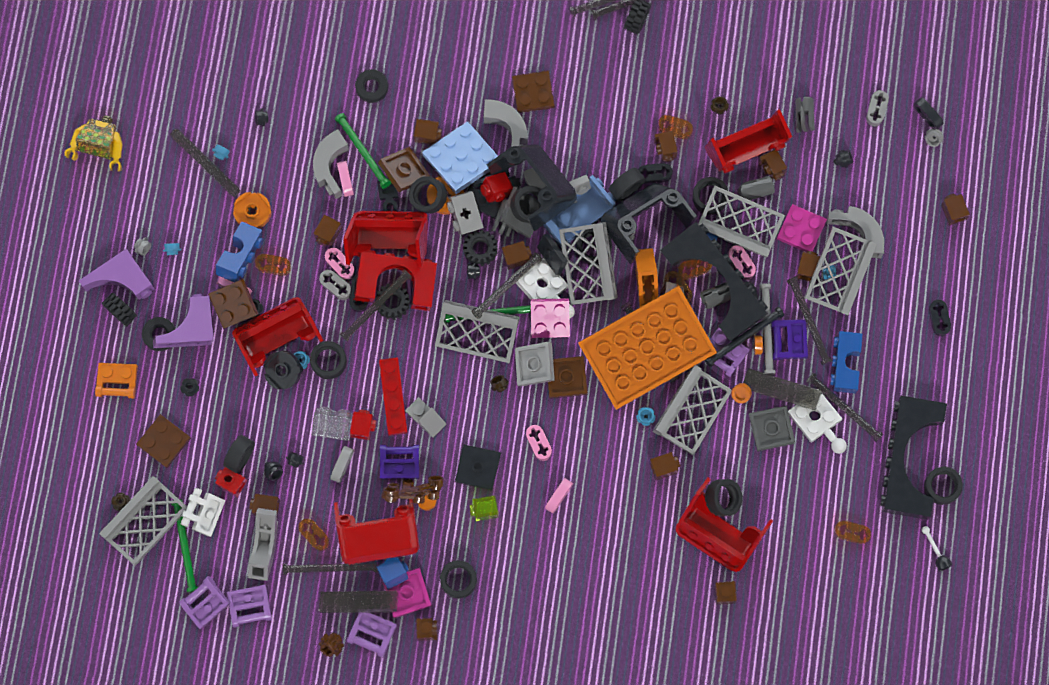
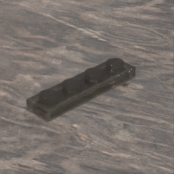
M749 368L743 381L753 392L816 411L822 395L820 390Z
M397 591L321 592L319 611L320 613L397 612L399 594Z

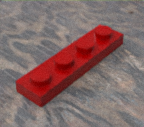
M398 357L379 360L388 435L407 434Z

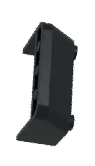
M537 144L513 146L486 165L492 176L503 173L513 165H519L527 160L545 183L546 187L538 194V200L542 207L527 217L533 231H536L575 203L577 194L573 186L541 146Z
M653 183L603 214L601 223L606 222L608 235L629 264L634 262L639 253V250L629 238L637 227L634 218L663 202L667 207L672 208L686 229L692 225L697 215L677 190Z

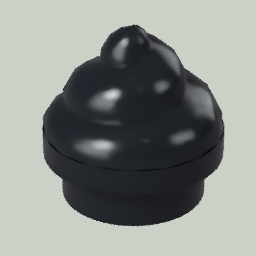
M840 150L833 163L843 168L850 167L854 163L850 150Z
M272 461L266 462L264 465L265 477L272 481L278 480L283 474L281 464Z

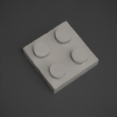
M551 342L515 348L517 386L522 387L555 381Z

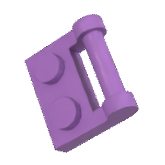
M720 328L716 330L710 339L716 351H719L731 342ZM740 344L724 356L733 362L731 366L721 359L714 364L724 370L727 376L731 377L750 349Z
M209 576L187 598L179 601L181 607L199 629H202L230 604L229 600ZM209 589L212 593L193 609L191 604Z
M266 585L227 592L233 628L239 627V624L264 619L266 621L272 620ZM261 606L264 608V612L239 617L237 615V611Z
M360 609L347 643H355L378 653L377 655L383 658L397 624ZM358 631L383 640L381 646L358 637Z

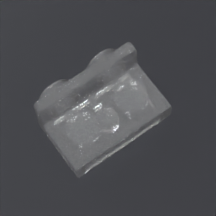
M329 407L317 408L314 412L311 435L350 441L353 414L348 410L332 411Z

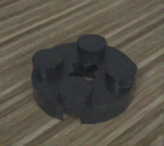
M285 350L272 353L264 363L265 379L275 389H288L295 386L303 372V366L298 358ZM280 366L286 368V374H280Z

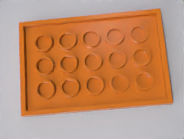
M679 285L578 342L616 410L717 353Z

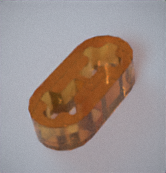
M664 115L659 119L658 128L662 133L673 131L674 137L680 139H688L693 133V126L689 121L670 115ZM669 121V125L671 126L664 128L663 123ZM684 126H686L688 130L685 132V134H683L681 130L684 128Z
M260 254L255 259V265L260 272L286 276L291 271V264L287 258ZM266 259L267 263H270L272 265L266 264L264 267H262L259 262H263V260ZM282 262H284L287 268L280 271V268L275 265H282Z
M688 260L680 264L678 274L681 279L690 280L708 273L713 265L708 263L707 268L704 266L697 267L701 264L700 260ZM684 267H687V269L694 267V269L690 271V275H687V273H682Z
M668 272L665 275L664 284L669 282V277H676V284L685 287L684 294L688 293L687 300L690 303L692 291L678 272Z
M306 518L301 520L298 528L304 538L316 550H326L330 544L327 535L312 519ZM305 523L307 525L312 524L311 529L314 531L312 535L309 531H303ZM316 535L320 539L325 538L324 546H316V544L318 543L317 540L314 538Z
M839 521L834 527L836 537L842 540L866 544L871 538L870 529L860 524ZM842 525H845V529L851 531V533L845 532L844 535H842L841 531L838 530V528H841ZM861 530H864V534L867 537L861 540L860 536L854 534V532L860 533Z

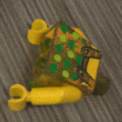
M104 115L101 121L92 118L87 124H83L75 129L70 142L71 148L66 149L65 156L69 158L70 153L73 152L72 160L75 161L78 158L77 151L109 160L113 157L109 167L113 170V165L118 164V172H120L122 165L119 163V158H121L123 144L120 134L116 132V126L112 124L113 119L107 115Z

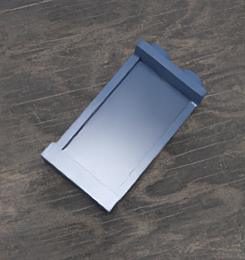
M591 175L589 177L591 189L582 195L577 194L576 203H573L543 225L560 248H562L559 229L595 224L602 218L605 212L615 207V197L610 192L607 193L603 188L604 184L599 178ZM572 232L565 233L567 242L577 237Z

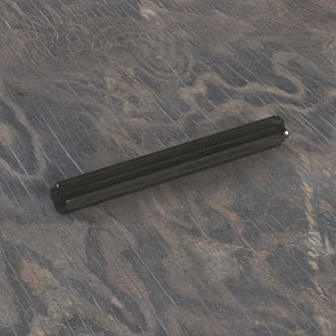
M178 128L170 133L171 137L229 194L235 197L240 193L239 187Z

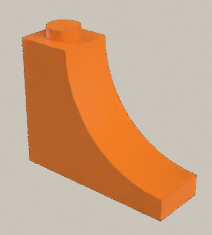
M653 248L638 249L639 253L634 260L639 308L658 297V275Z

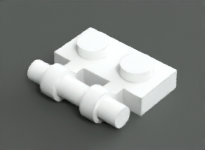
M195 488L193 494L189 496V504L186 511H183L181 525L188 527L190 520L194 521L193 530L211 537L225 500L210 493H206L204 499L200 498L202 490ZM199 504L201 505L198 514L195 515L193 512L196 505Z

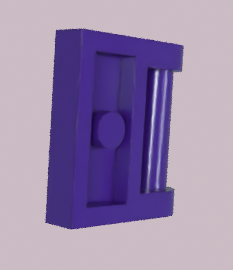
M806 320L773 321L771 323L774 335L773 360L807 359ZM784 327L787 330L788 352H782L781 328Z
M380 445V480L419 479V445H413L412 447H386V445ZM387 454H413V459H386Z

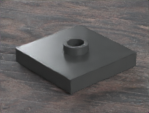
M513 187L500 221L525 237L531 238L533 229L530 223H524L516 219L511 211V198L520 189L519 187ZM524 194L520 198L519 205L524 214L531 215L540 208L539 200L530 194Z
M787 406L748 414L757 452L795 444Z

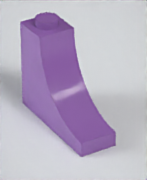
M127 249L79 280L86 291L101 285H116L129 290L138 299L147 298L154 290V287Z
M203 294L192 295L187 302L185 320L175 330L164 335L155 336L153 348L211 345L214 338L209 296H204Z

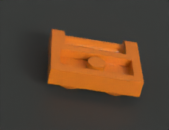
M98 363L95 396H128V398L134 399L138 371L137 364ZM104 383L129 384V388H104Z

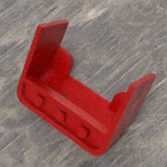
M779 109L771 118L720 140L710 139L704 148L718 171H723L725 174L734 170L735 165L772 149L779 151L785 148V143L792 138V134Z
M359 211L354 213L343 238L346 265H350L353 257H360L361 252H365V250L407 249L408 255L417 258V264L421 267L427 252L428 215L424 212Z
M299 297L292 298L238 326L232 332L255 377L258 376L255 368L261 367L265 363V354L298 337L301 340L310 341L317 336L320 342L324 341L311 315Z
M707 478L694 495L677 523L675 530L681 538L729 570L738 572L744 567L773 523V520L770 519L762 531L754 526H748L741 532L719 516L714 515L709 511L705 501L704 490L711 480Z
M408 499L409 504L397 507L394 511L395 517L361 523H356L352 515H340L338 502L334 503L335 522L342 561L346 564H355L416 553L420 546L413 499Z

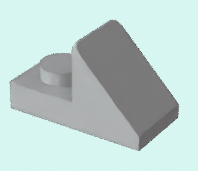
M419 397L405 410L432 438L447 425L432 407L430 408Z

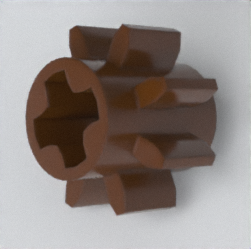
M333 632L330 635L325 633L318 644L321 646V652L328 657H331L333 654L338 656L344 647L341 636Z

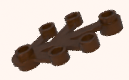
M429 476L428 483L414 486L413 480H403L402 490H399V484L390 483L388 487L383 488L381 498L385 499L386 502H396L399 498L413 499V503L416 504L424 503L425 495H428L430 500H438L444 478L442 476Z

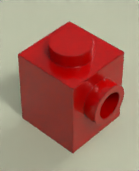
M503 172L485 177L480 188L482 195L485 196L489 203L493 201L500 202L508 198L513 186L506 173Z
M359 410L358 412H353L350 428L351 438L370 440L371 432H375L377 422L374 420L373 414H370V411Z
M226 467L223 470L220 469L215 477V480H217L215 483L218 487L236 497L239 496L247 483L245 477Z

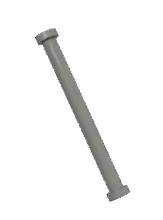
M760 284L762 300L768 306L766 309L768 314L765 316L767 317L770 315L769 289H771V284ZM770 323L764 328L766 367L764 375L766 376L776 374L775 370H773Z

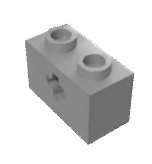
M473 191L448 198L447 207L449 213H453L454 216L452 224L455 232L458 231L462 235L483 228ZM463 210L468 211V214H465V217L460 216V213H462Z

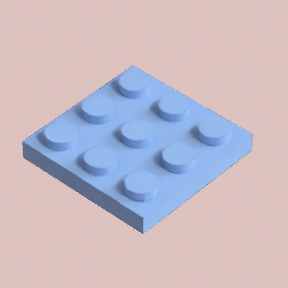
M468 121L422 152L424 158L455 194L488 173L489 170L486 164L498 157Z

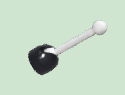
M924 526L922 532L926 534L938 556L935 562L938 571L941 572L950 568L953 565L949 557L940 554L929 533V527Z

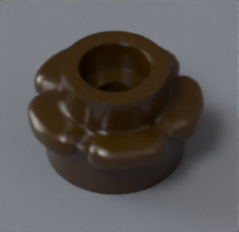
M715 97L711 101V110L716 112V114H724L729 109L727 99L724 97Z
M504 375L495 376L490 381L491 389L493 391L497 390V392L506 390L509 383Z
M122 492L117 493L116 496L112 497L111 504L116 511H121L130 501V497Z

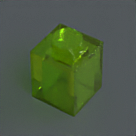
M495 495L472 499L473 505H469L471 517L475 516L476 521L499 518Z

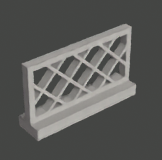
M714 186L698 224L701 225L703 223L709 230V233L718 236V238L767 258L785 215ZM716 191L723 193L727 201L716 205L714 200ZM739 200L742 202L744 209L734 213L730 202ZM728 203L732 214L722 218L717 207ZM756 207L760 210L762 216L751 220L748 209ZM716 209L719 217L718 220L712 222L705 219L708 211ZM746 211L749 222L739 225L735 215ZM772 214L780 217L777 225L769 228L765 217ZM733 216L737 226L728 229L725 227L723 220ZM763 218L767 229L756 232L753 222ZM751 224L754 234L745 236L740 227ZM768 231L771 237L769 244L766 245L760 242L758 234Z
M606 222L559 229L563 255L568 260L565 270L571 305L618 298ZM593 228L594 237L589 242L582 234L586 229ZM566 232H572L578 236L572 245L565 239ZM579 239L588 244L583 253L574 247ZM590 246L597 251L594 261L585 255ZM572 249L581 255L575 264L568 258V254ZM582 257L591 263L586 272L577 266ZM593 265L600 269V275L597 279L588 274ZM575 268L583 273L578 282L572 279L571 276ZM585 276L594 282L589 291L580 285ZM596 284L603 288L604 296L596 297L591 293ZM577 287L586 292L583 299L575 300L574 291Z
M832 226L804 298L849 315L877 244ZM835 232L842 234L845 242L835 246L832 240ZM855 240L863 242L860 250L853 253L849 243ZM847 245L850 255L840 258L837 248ZM834 250L838 260L828 264L825 256L828 252ZM852 257L854 266L846 271L842 261ZM839 262L843 272L833 276L829 266ZM827 268L831 278L821 282L818 276L819 271ZM845 275L847 279L846 286L838 288L835 278ZM832 280L836 290L826 294L822 284ZM820 285L823 296L819 298L811 297L812 289ZM838 293L840 298L838 306L830 304L828 296Z
M445 300L442 306L435 346L510 363L520 317ZM446 314L453 315L457 323L448 327L445 322ZM466 319H471L476 327L467 332L462 322ZM485 323L491 324L495 330L487 336L480 327ZM459 324L465 334L456 339L450 329ZM504 327L513 329L511 337L504 340L499 332ZM478 328L484 338L475 343L469 333ZM448 331L454 341L449 344L441 343V335ZM497 333L502 342L493 347L488 337ZM467 336L472 345L468 348H463L458 340ZM484 340L491 348L485 353L480 352L476 346ZM504 344L508 350L507 358L499 356L495 349Z
M697 365L691 367L652 432L661 435L693 456L731 394L732 389L703 372ZM701 376L707 379L709 388L699 390L698 380ZM721 388L726 393L722 399L715 400L713 389ZM710 390L712 401L703 403L700 392ZM697 393L699 404L690 406L688 396ZM713 403L715 410L713 415L706 416L703 405ZM700 406L702 417L693 419L690 408ZM687 409L690 420L680 422L678 417L679 411ZM703 419L704 430L696 432L693 421ZM690 422L693 433L683 435L680 424ZM677 425L680 436L672 437L667 434L671 426ZM694 436L695 445L692 449L685 445L684 437Z
M152 476L99 534L136 566L181 518L187 506ZM162 489L166 493V501L156 502V494ZM178 503L182 509L177 514H170L169 504ZM166 504V515H156V505ZM147 505H153V515L142 516V509ZM156 518H167V525L164 528L156 529ZM142 519H153V529L143 530ZM132 520H139V530H129V523ZM153 532V540L150 543H143V533ZM139 533V543L129 544V534ZM119 534H126V544L117 545L113 540ZM129 547H140V554L135 559L129 556Z

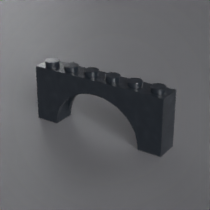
M695 222L660 251L672 266L688 260H700L715 266L723 274L730 289L731 304L726 318L719 327L727 338L733 341L768 314L766 311L768 306L762 299L757 300L754 296L757 292L750 283L746 285L743 282L744 275L738 268L736 270L733 269L730 265L733 261L727 254L723 255L719 251L721 248L720 244L715 238L713 240L707 235L709 230L703 223L699 225Z
M900 396L898 401L895 400L893 412H896V418L892 419L891 431L894 432L893 438H889L888 449L891 452L890 457H887L885 462V468H888L887 476H884L882 487H885L884 495L881 494L879 506H883L882 512L925 520L930 519L934 498L922 494L912 485L905 471L904 453L909 439L917 431L928 426L943 425L947 403Z

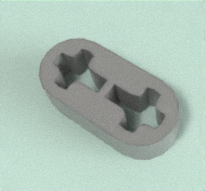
M878 90L871 97L866 115L867 123L871 126H879L884 119L889 99L888 94L884 91ZM878 96H881L883 100L880 106H876ZM875 110L878 111V118L876 121H874L872 117L874 115Z
M325 270L320 274L321 285L340 300H346L350 297V285L335 272ZM325 276H327V277L332 276L331 278H332V281L334 282V284H332V283L329 282V281H328L327 283H325V278H324V277H325ZM337 286L341 287L342 289L347 287V293H342L340 295V291L337 288Z
M347 446L343 447L333 469L331 480L338 483L342 481L352 459L354 449Z

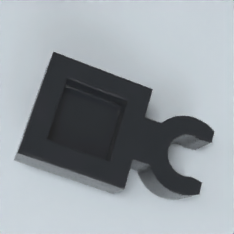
M378 180L380 201L385 200L383 203L384 211H387L388 205H393L394 210L397 211V203L393 200L399 198L397 189L392 182L387 188L382 189Z

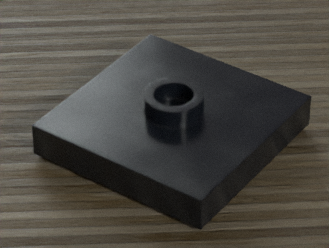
M463 444L455 483L493 491L501 452Z

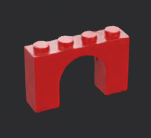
M365 250V252H361L359 258L354 300L373 303L378 276L386 270L398 269L405 272L413 284L410 309L430 311L437 263H433L431 259H424L420 267L417 264V260H414V257L403 256L401 258L395 257V254L392 253L381 255L376 254L372 250Z

